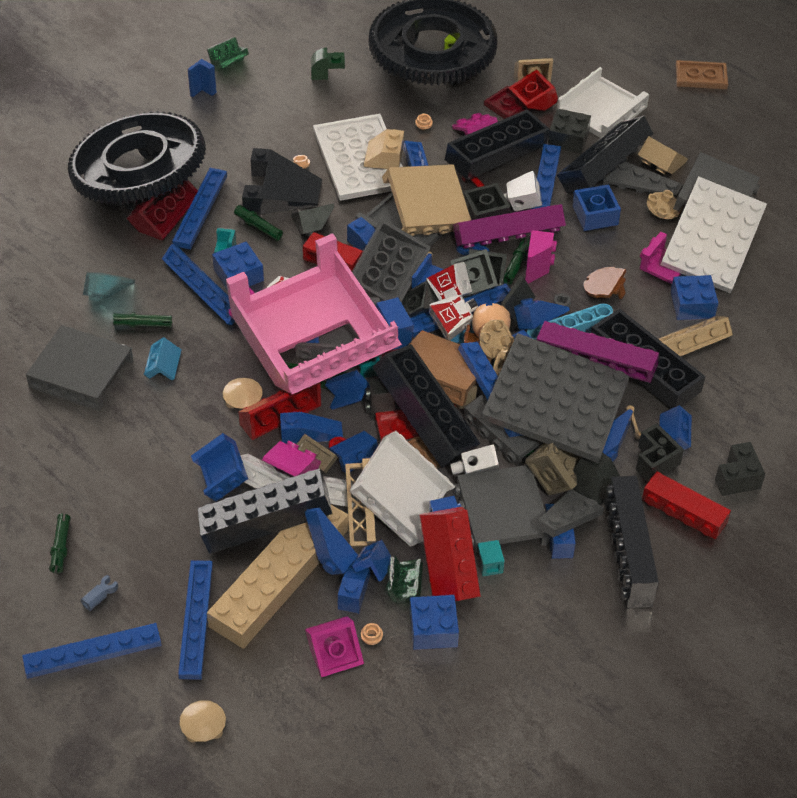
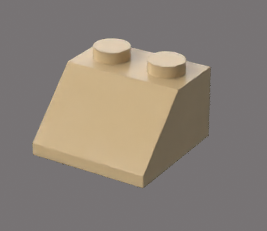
M553 58L518 60L515 62L514 67L515 83L536 69L551 83Z
M386 129L368 142L364 167L381 169L400 167L404 148V131Z
M649 136L638 153L643 158L642 162L649 166L653 163L657 166L656 170L663 174L666 172L673 174L688 160V158Z

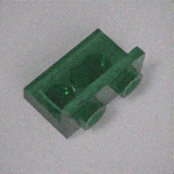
M232 37L207 49L211 64L220 68H226L230 66V63L241 61L245 56L249 55L247 48L238 45L236 37Z
M391 556L390 565H388L389 582L386 584V591L396 604L410 602V597H421L423 562L421 559L399 562L396 556Z

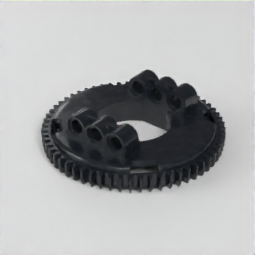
M402 0L401 3L398 1L396 5L392 4L386 10L383 9L382 13L380 12L375 17L369 30L368 46L373 59H376L379 67L383 66V70L388 69V74L393 72V76L398 75V79L404 78V81L411 80V83L415 81L418 85L424 83V85L430 84L433 86V84H437L440 86L442 83L446 85L447 82L451 85L453 82L462 84L466 78L471 79V75L476 77L477 73L481 74V70H486V67H489V63H492V59L495 58L498 37L494 24L489 20V17L485 13H481L480 9L477 10L476 6L466 5L465 1L462 3L460 0ZM423 8L422 13H416L412 15L405 14L406 11H412ZM426 30L442 31L452 35L457 40L451 48L442 51H427L414 46L419 32ZM483 30L485 36L488 35V40L483 39L479 31Z
M150 111L149 113L143 112V114H138L137 112L136 115L130 114L128 117L117 118L116 121L111 120V123H105L103 127L99 126L98 130H93V133H88V137H83V141H79V145L75 146L76 149H73V153L70 155L68 173L72 186L76 189L77 193L79 192L81 196L84 195V198L94 199V202L100 201L101 204L106 202L107 205L110 202L116 206L123 204L127 209L134 210L141 202H144V198L151 200V196L157 198L158 195H165V192H171V189L177 188L179 184L183 185V181H188V177H192V173L197 172L196 168H200V164L203 163L202 159H205L206 144L198 125L191 121V119H187V117L177 115L176 113L171 114V112L166 114L164 111L162 113ZM137 126L142 127L138 131L130 132L127 134L122 133L123 130ZM135 149H138L139 153L146 159L155 158L151 162L135 168L126 169L113 165L120 156Z

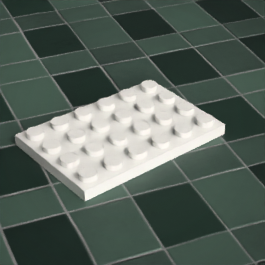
M381 114L313 125V132L340 201L392 191L390 183H383L382 179L387 169L364 167L368 142L387 129Z
M698 176L660 265L686 276L711 275L714 287L731 293L767 203Z

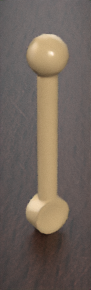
M629 405L626 411L629 409L633 411L631 421L635 430L634 437L640 439L641 432L638 430L635 420L634 407Z

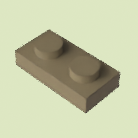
M306 434L297 443L299 451L305 452L307 449L317 454L316 459L321 461L319 468L325 474L338 458L336 454Z

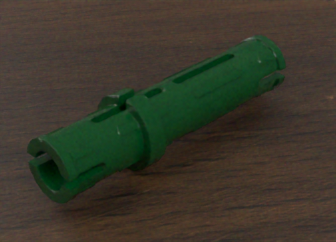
M242 205L236 206L234 215L243 219L247 225L256 227L276 241L281 239L283 235L282 230L260 218L256 212L249 211Z
M523 238L518 248L514 250L513 258L504 273L503 283H508V285L513 283L523 261L528 257L530 239L527 238L526 240V238Z
M131 312V314L113 313V326L172 328V315H141L135 312Z
M63 513L57 515L54 543L50 549L52 557L49 570L55 573V567L58 566L57 574L63 572L64 558L67 556L68 551L66 545L71 517L65 514V520L63 521Z

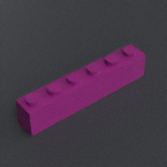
M562 204L453 224L457 246L463 245L464 249L475 247L474 243L481 242V245L491 244L494 239H498V242L508 241L511 236H515V239L524 238L532 230L557 232L560 231V227L566 226Z
M544 321L536 339L587 358L595 363L598 362L609 366L612 369H616V371H622L631 378L651 383L658 366L659 353L651 349L640 348L633 344H626L611 338L597 336L593 333L579 331L557 323Z

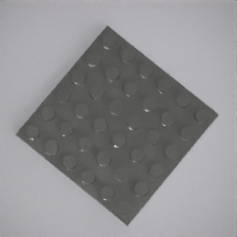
M517 333L483 410L481 419L546 444L554 443L559 449L599 463L630 376L622 371H616V369H612L609 366L598 362L595 363L582 356Z

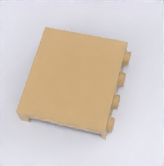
M454 165L391 167L382 176L383 183H390L403 226L401 230L411 236L416 234L430 235L432 233L446 234L454 232L453 224L471 220Z

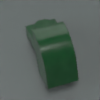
M327 47L315 51L311 57V80H328V69H345L344 52L328 53Z

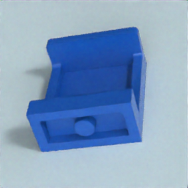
M224 433L191 455L193 462L201 466L207 488L203 490L204 495L215 501L223 498L227 493L248 479L236 441Z

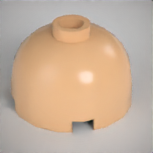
M492 303V306L480 305L473 312L472 329L475 335L479 338L481 329L490 320L501 319L510 329V313L499 304Z

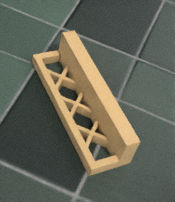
M714 316L661 337L659 340L679 356H683L730 337L733 333L728 317Z
M370 458L362 459V463L345 464L349 536L352 548L365 547L376 542L374 513L366 506L364 508L361 505V501L357 502L352 498L350 492L351 482L353 484L356 482L350 476V469H364ZM358 507L365 512V518L360 523L353 518V513ZM353 522L357 525L354 530H353ZM359 528L367 534V541L354 542V534Z

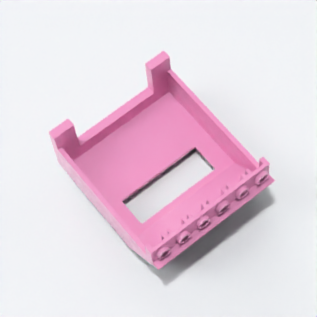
M334 234L315 241L317 267L250 295L248 277L245 272L226 279L232 317L275 386L291 394H295L402 345L398 339V326L394 321L390 322V326L387 324L338 253L337 239ZM345 324H350L359 339L355 338L354 341L348 344H341V347L337 346L336 349L328 353L324 352L321 356L319 354L317 358L308 362L299 363V366L292 369L288 368L280 353L294 348L298 343L310 341Z

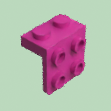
M481 113L471 115L469 119L457 120L456 124L452 125V128L464 131L465 135H468L498 121L497 117H492L489 114L481 115Z
M660 232L656 238L653 237L649 246L642 250L640 254V269L672 284L673 277L680 276L681 273L660 265L667 250L665 248L667 234Z

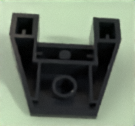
M253 148L250 159L251 176L265 177L263 186H244L242 205L244 208L257 214H268L318 206L322 185L320 177L271 149Z

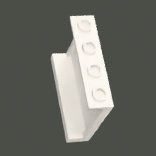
M601 67L591 72L588 77L581 80L579 84L572 87L557 100L558 109L591 115L589 132L600 138L619 122L636 117L647 108L649 94L645 91L635 96L601 77Z
M394 431L382 439L350 489V492L411 547L423 542L419 514L429 513V501L443 498L445 493L454 489L455 486L431 462L422 456L416 448L407 442L401 434Z

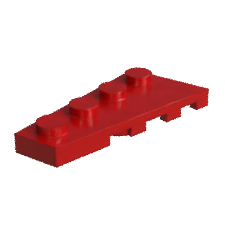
M402 410L375 413L380 443L385 436L394 431L401 434L405 440L419 436Z

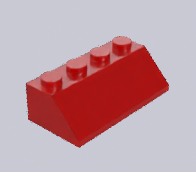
M320 382L295 394L280 390L270 397L245 407L239 411L240 426L251 440H254L281 426L280 413H308L320 407Z
M461 506L419 514L432 596L455 595V601L481 597L468 511Z

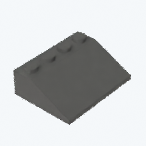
M381 219L354 266L352 273L369 297L380 298V302L398 297L400 302H402L412 283V276L425 259L431 247L386 220Z

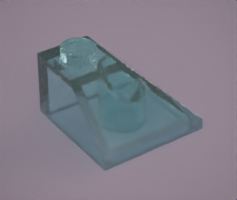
M87 272L83 295L89 296V300L100 301L102 298H109L135 283V279L102 272Z

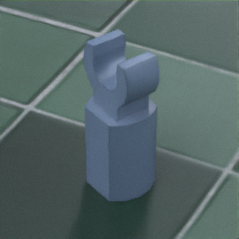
M104 576L100 585H96L81 598L82 605L89 611L93 610L107 597V594L117 591L118 583L115 581L112 585H107L110 582V576Z

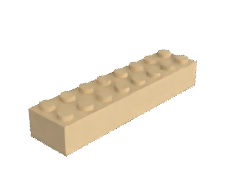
M331 505L333 514L328 515L327 518L344 536L349 530V515ZM307 522L280 531L207 612L209 628L242 649L250 643L320 563Z

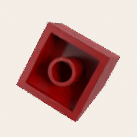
M537 69L508 87L527 108L546 110L556 104L558 100L555 87Z

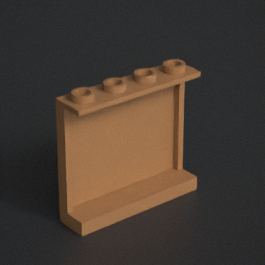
M422 330L410 344L413 345L452 403L464 406L468 392L477 381L458 350L460 344ZM487 357V359L489 360L490 364L492 365L493 359L490 358V357Z

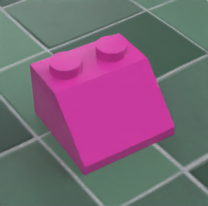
M531 231L525 277L528 284L549 273L550 265H554L555 254H552V252H556L557 241H553L554 233Z
M289 440L287 444L279 441L262 459L293 476L316 470L321 464V461L316 459L317 454L307 449L305 452H301L298 450L299 445Z
M348 616L305 629L309 648L321 677L364 664L354 621Z

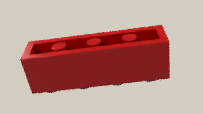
M657 471L644 487L642 500L648 505L656 507L665 512V514L682 521L685 525L691 526L715 540L728 523L731 510Z

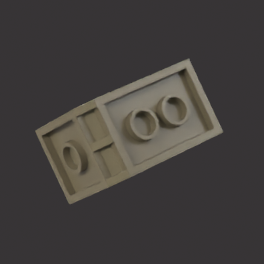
M543 443L526 458L525 462L550 496L572 490L577 485V476L573 470L582 457L559 449L554 443Z

